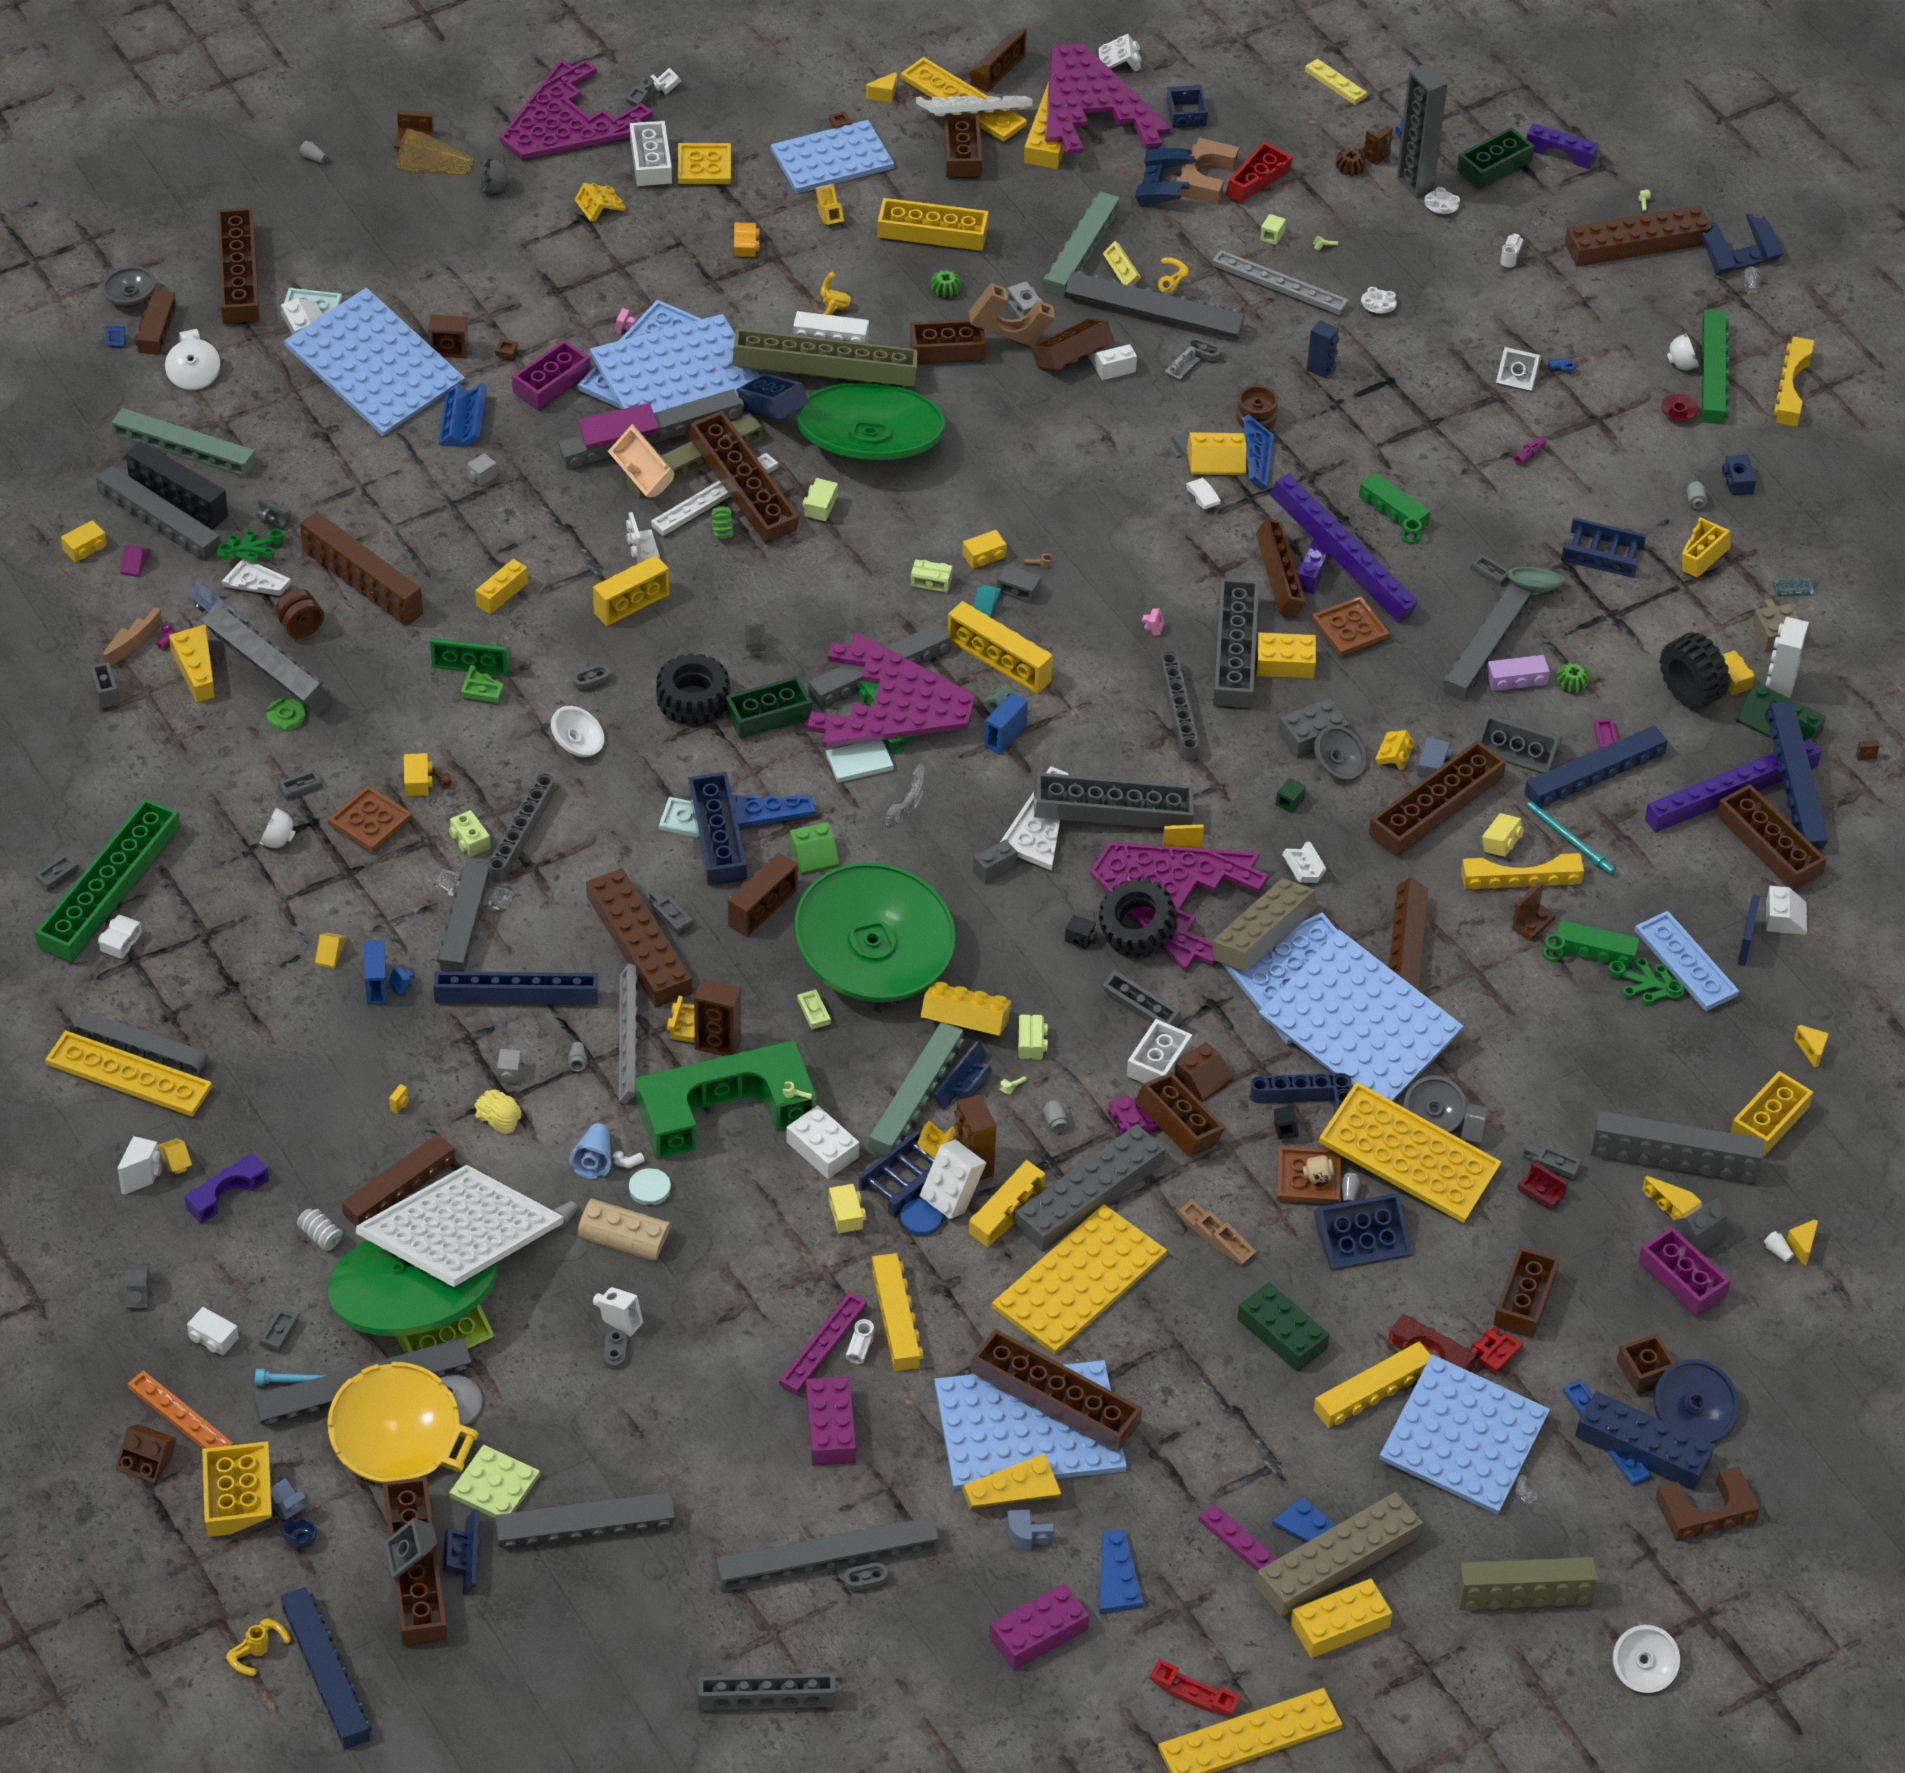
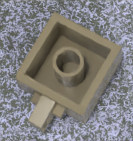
M1772 599L1764 600L1763 608L1755 610L1753 628L1765 652L1777 650L1773 647L1776 637H1780V635H1777L1780 623L1784 624L1786 617L1798 619L1791 604L1775 606Z

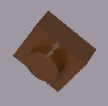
M845 111L829 115V122L833 129L851 125V120Z
M500 339L495 350V356L513 359L518 349V342Z
M1878 740L1859 741L1856 752L1857 759H1877L1880 747Z

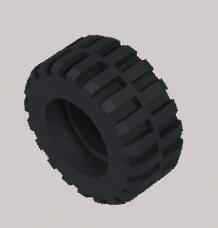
M1686 633L1670 642L1663 648L1659 660L1661 664L1660 671L1663 673V680L1667 683L1669 691H1672L1673 696L1679 699L1681 704L1693 709H1702L1722 698L1730 686L1729 667L1725 663V657L1721 655L1720 649L1713 644V641L1707 639L1703 634Z
M688 653L687 656L682 654L677 656L676 659H670L668 664L665 663L657 674L656 696L660 711L667 715V718L672 721L676 720V723L681 725L685 723L687 726H693V724L700 726L704 725L705 722H713L714 718L718 719L726 711V696L730 695V677L719 661L715 662L714 658L710 656L705 657L704 654L694 655V653ZM688 686H699L706 690L699 693H686L680 689Z
M1133 878L1131 882L1125 880L1122 881V885H1115L1111 893L1107 892L1104 896L1106 901H1102L1100 904L1101 911H1099L1098 918L1108 944H1111V947L1116 952L1120 951L1121 955L1124 956L1131 954L1132 958H1139V955L1149 957V954L1152 952L1155 954L1160 952V948L1162 946L1165 948L1169 944L1168 940L1174 938V930L1178 928V914L1169 892L1162 888L1161 884L1156 881L1152 884L1151 879L1144 878L1143 881H1140L1139 878ZM1150 907L1156 910L1153 920L1143 928L1127 929L1121 926L1124 916L1134 908Z

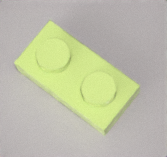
M817 990L797 995V1000L811 1030L831 1024L829 1014Z

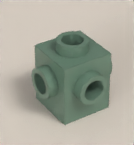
M998 685L990 691L991 694L983 702L992 713L1014 691L1009 685L1002 687Z

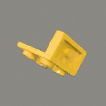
M583 183L574 199L587 218L593 222H596L603 208L620 211L626 210L625 205L622 203L623 201L610 186Z
M1204 825L1165 826L1163 846L1202 849Z

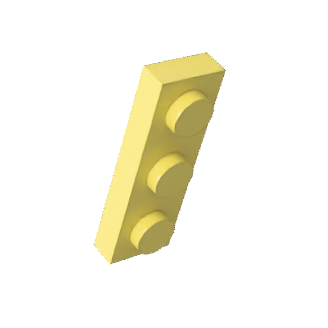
M1114 241L1103 255L1122 284H1136L1141 278L1140 274L1120 244Z

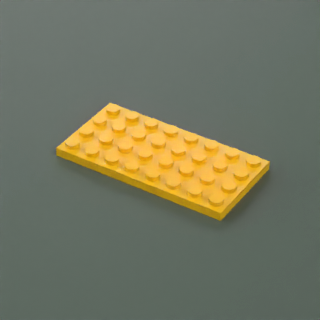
M1357 1081L1318 1140V1143L1462 1223L1468 1218L1501 1164V1161Z
M1103 1204L992 1302L991 1308L1052 1354L1056 1355L1167 1255V1249Z

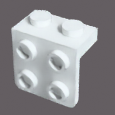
M1129 34L1118 37L1099 48V59L1110 69L1125 61L1128 62L1134 72L1141 69L1140 46L1137 41H1133Z

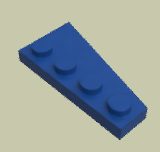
M1248 414L1243 419L1249 480L1263 490L1268 485L1274 435Z
M1125 1529L1103 1532L1099 1614L1142 1608L1143 1599Z

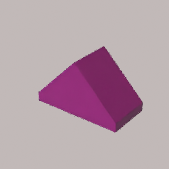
M124 545L120 573L139 577L151 549L135 545Z

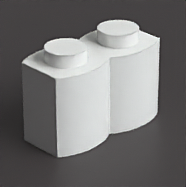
M122 915L112 919L108 929L99 936L100 951L120 959L124 958L142 933L141 922Z

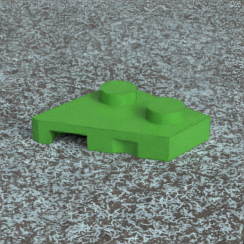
M470 665L461 689V697L499 703L503 692V684L493 680L486 673L482 675L476 671L475 666Z

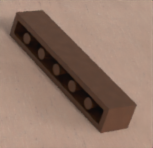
M1265 518L1257 530L1256 536L1277 609L1281 615L1296 617L1306 603L1285 529L1282 521Z
M436 1134L343 1200V1215L357 1226L390 1208L395 1203L402 1201L409 1193L419 1189L423 1183L434 1178L444 1168L453 1164L455 1161L454 1147L442 1136Z

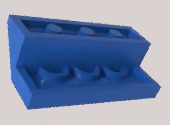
M458 383L446 392L439 445L468 447L480 438L487 391L486 385L481 383L471 391H468Z

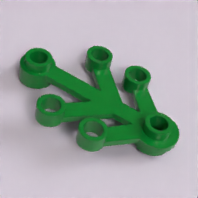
M273 529L269 531V537L256 540V531L248 530L245 532V537L241 544L238 535H230L227 543L219 545L217 555L224 560L231 559L232 557L245 558L250 564L258 562L257 553L263 554V557L266 559H272L275 557V550L270 547L264 548L259 546L270 543L275 546L281 545L284 541V531Z
M1638 958L1635 968L1638 971H1642L1645 976L1625 970V964L1621 961H1612L1609 965L1608 973L1612 978L1619 979L1623 977L1641 983L1635 986H1626L1623 989V997L1625 999L1631 1000L1637 993L1653 988L1659 989V991L1654 993L1646 992L1643 994L1642 1003L1645 1006H1651L1654 1000L1664 997L1678 999L1684 994L1682 983L1678 980H1672L1667 972V967L1663 964L1656 965L1653 974L1648 966L1647 959ZM1655 975L1662 978L1664 982L1658 981Z

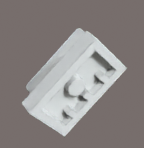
M630 512L629 520H626L627 530L629 531L626 537L628 545H632V558H636L637 564L655 555L660 558L652 530L638 531L633 512Z

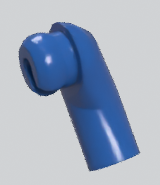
M1566 358L1548 361L1549 370L1559 368L1570 373L1574 371L1575 363Z

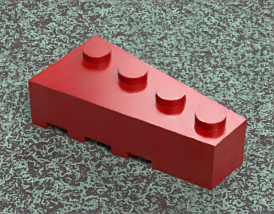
M1263 141L1229 179L1225 195L1241 203L1290 171L1293 157Z

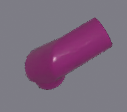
M169 623L161 626L163 638L156 643L160 650H163L170 644L169 635L175 633L174 628Z

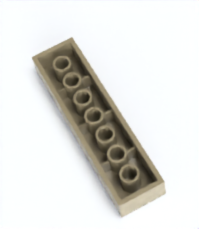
M1394 1492L1258 1570L1254 1586L1280 1617H1283L1290 1613L1292 1609L1302 1606L1419 1538L1423 1522L1397 1492Z

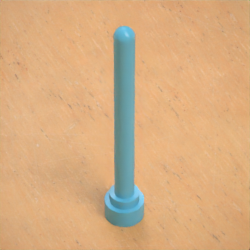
M256 1369L255 1386H264L269 1384V1382L301 1383L326 1375L270 1374L265 1369Z

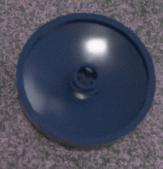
M1689 1359L1675 1363L1660 1376L1654 1389L1653 1405L1658 1419L1710 1443L1726 1435L1737 1419L1739 1401L1735 1386L1725 1372L1707 1361Z

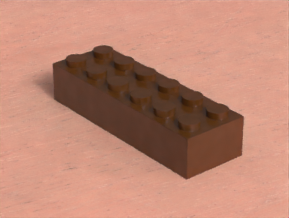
M1748 785L1720 800L1717 816L1792 890L1823 875L1826 858L1753 786Z

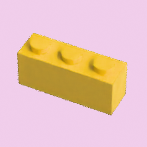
M512 559L475 590L476 606L491 615L528 584V567Z

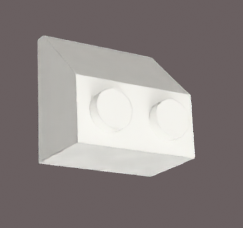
M296 298L281 304L283 318L292 335L323 316L317 302Z
M1130 344L1095 352L1088 356L1102 380L1136 372L1137 355Z
M1504 347L1496 383L1532 391L1542 356Z
M1769 886L1766 899V931L1806 935V901L1790 887Z
M133 1136L118 1166L121 1194H128L153 1184L156 1176H160L162 1164H160V1151H158L157 1142Z

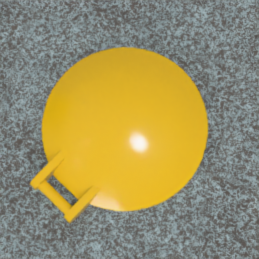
M392 1362V1364L379 1366L376 1364L361 1370V1373L352 1379L349 1378L336 1393L328 1414L329 1439L340 1461L360 1477L378 1483L424 1477L439 1466L461 1473L465 1466L463 1463L473 1441H476L479 1436L476 1430L459 1424L456 1400L443 1381L431 1371L405 1362ZM461 1436L465 1440L456 1460L449 1458L458 1437Z

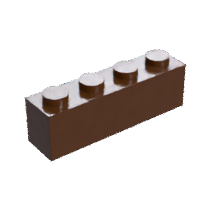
M154 290L152 296L148 298V308L144 310L143 322L139 324V334L135 336V345L138 346V353L160 355L176 308L175 292Z

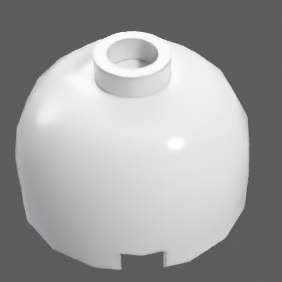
M1687 333L1676 337L1669 346L1670 353L1667 354L1670 364L1674 363L1678 369L1683 371L1698 368L1699 364L1695 359V353Z
M275 808L260 840V844L269 848H280L287 841L291 842L295 831L292 830L293 820L289 814Z

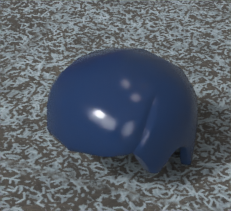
M288 1518L282 1524V1536L286 1544L291 1548L302 1549L314 1543L317 1529L312 1522L306 1521L304 1518H300L299 1521H293L291 1518Z

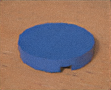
M914 1199L903 1206L901 1210V1224L910 1234L927 1236L940 1228L942 1212L924 1199Z

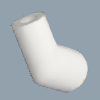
M616 1151L612 1155L614 1164L624 1168H632L644 1162L642 1153L626 1157L623 1152Z

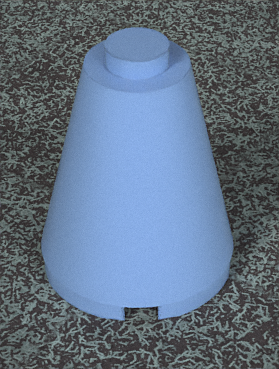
M593 1124L570 1154V1166L572 1164L575 1168L574 1172L586 1179H597V1176H605L610 1170V1130L604 1124Z

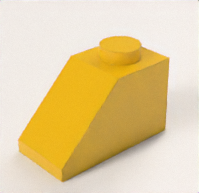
M176 1138L158 1144L160 1154L169 1171H175V1174L182 1173L188 1170V1166L192 1165L184 1141Z

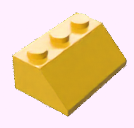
M1190 432L1187 453L1191 474L1246 475L1247 446L1244 433Z

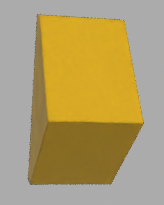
M894 72L866 84V98L892 103L897 88V73Z
M328 932L320 934L315 965L335 969L347 936Z
M1799 1025L1797 1026L1794 1039L1813 1067L1817 1068L1829 1033Z
M1812 1220L1793 1228L1788 1233L1786 1242L1804 1265H1807L1818 1223L1817 1220Z

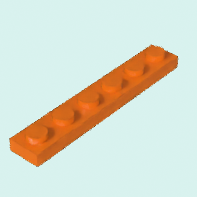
M144 1370L127 1383L128 1389L202 1449L233 1445V1442Z

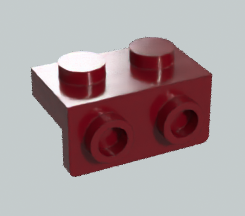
M1533 1162L1530 1171L1519 1182L1517 1189L1552 1210L1566 1195L1568 1182L1561 1176H1557L1547 1170L1543 1165Z

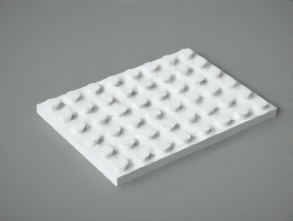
M465 1165L357 1225L356 1234L406 1260L415 1267L426 1271L430 1275L437 1277L448 1285L455 1287L563 1224L564 1216Z

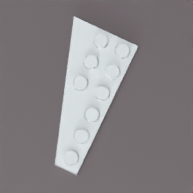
M977 96L948 97V100L939 97H932V100L916 97V104L929 110L930 113H934L935 116H945L946 113L961 115L962 112L967 111L968 113L975 114L979 110H984V112H994V109L1009 111L1010 108L1015 107L1016 109L1023 110L1027 106H1032L1033 99L1027 96H1003V99L987 96V100L977 98Z

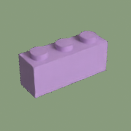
M1544 655L1488 661L1486 676L1491 690L1498 691L1547 685L1550 671Z

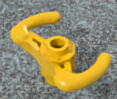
M1162 258L1161 262L1163 264H1171L1179 268V272L1172 276H1163L1158 283L1159 290L1174 294L1180 280L1188 276L1189 269L1177 259ZM1166 282L1170 283V286L1168 288L1165 285Z
M830 272L826 276L820 291V295L824 297L823 302L826 303L824 315H832L836 309L841 311L843 309L847 310L850 305V296L847 293L828 290L831 281L835 277L834 272Z
M269 1618L262 1620L259 1625L251 1626L246 1632L245 1640L229 1650L226 1655L227 1661L236 1671L244 1675L255 1676L257 1674L256 1669L241 1664L238 1658L248 1654L262 1656L267 1653L269 1649L268 1632L270 1629L277 1631L284 1643L289 1644L292 1640L286 1628Z

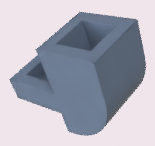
M286 1478L271 1487V1506L283 1519H288L305 1508L301 1502L305 1498L301 1490L295 1492Z
M1030 1510L1008 1511V1537L1016 1548L1031 1552L1032 1544L1045 1545L1053 1543V1524H1031Z

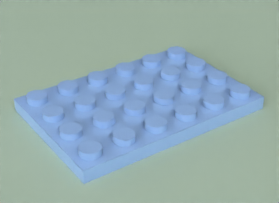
M869 120L771 144V151L796 194L813 190L816 187L836 184L894 169L893 160Z

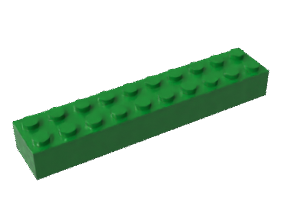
M144 798L35 931L37 948L72 962L181 828L179 812Z

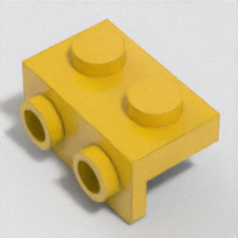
M1408 731L1386 733L1375 758L1378 765L1395 763L1399 770H1404L1414 748V740Z
M679 996L677 1003H673V1017L668 1020L667 1030H670V1039L694 1043V1005L684 1004L683 996Z
M928 1121L923 1126L917 1144L924 1153L929 1154L935 1159L940 1145L953 1141L955 1129L951 1127L944 1134L931 1121Z

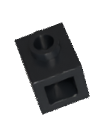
M1073 915L1065 930V942L1087 949L1090 943H1094L1096 940V922Z
M1294 1105L1274 1109V1125L1278 1140L1299 1136L1298 1119Z

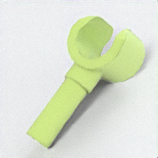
M1648 189L1640 191L1639 201L1642 203V212L1647 211L1646 200H1650V191Z
M1317 236L1312 244L1315 245V249L1321 250L1323 245L1337 246L1338 241H1327Z
M1024 1076L1013 1082L1003 1079L1000 1083L1002 1087L999 1090L1009 1095L1017 1085L1027 1081V1078Z
M787 1081L784 1083L786 1089L782 1090L786 1098H792L796 1095L811 1099L812 1094L795 1089L792 1082Z

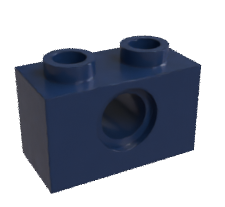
M1726 456L1725 464L1722 465V473L1726 475L1727 488H1730L1731 494H1754L1756 478L1749 456Z

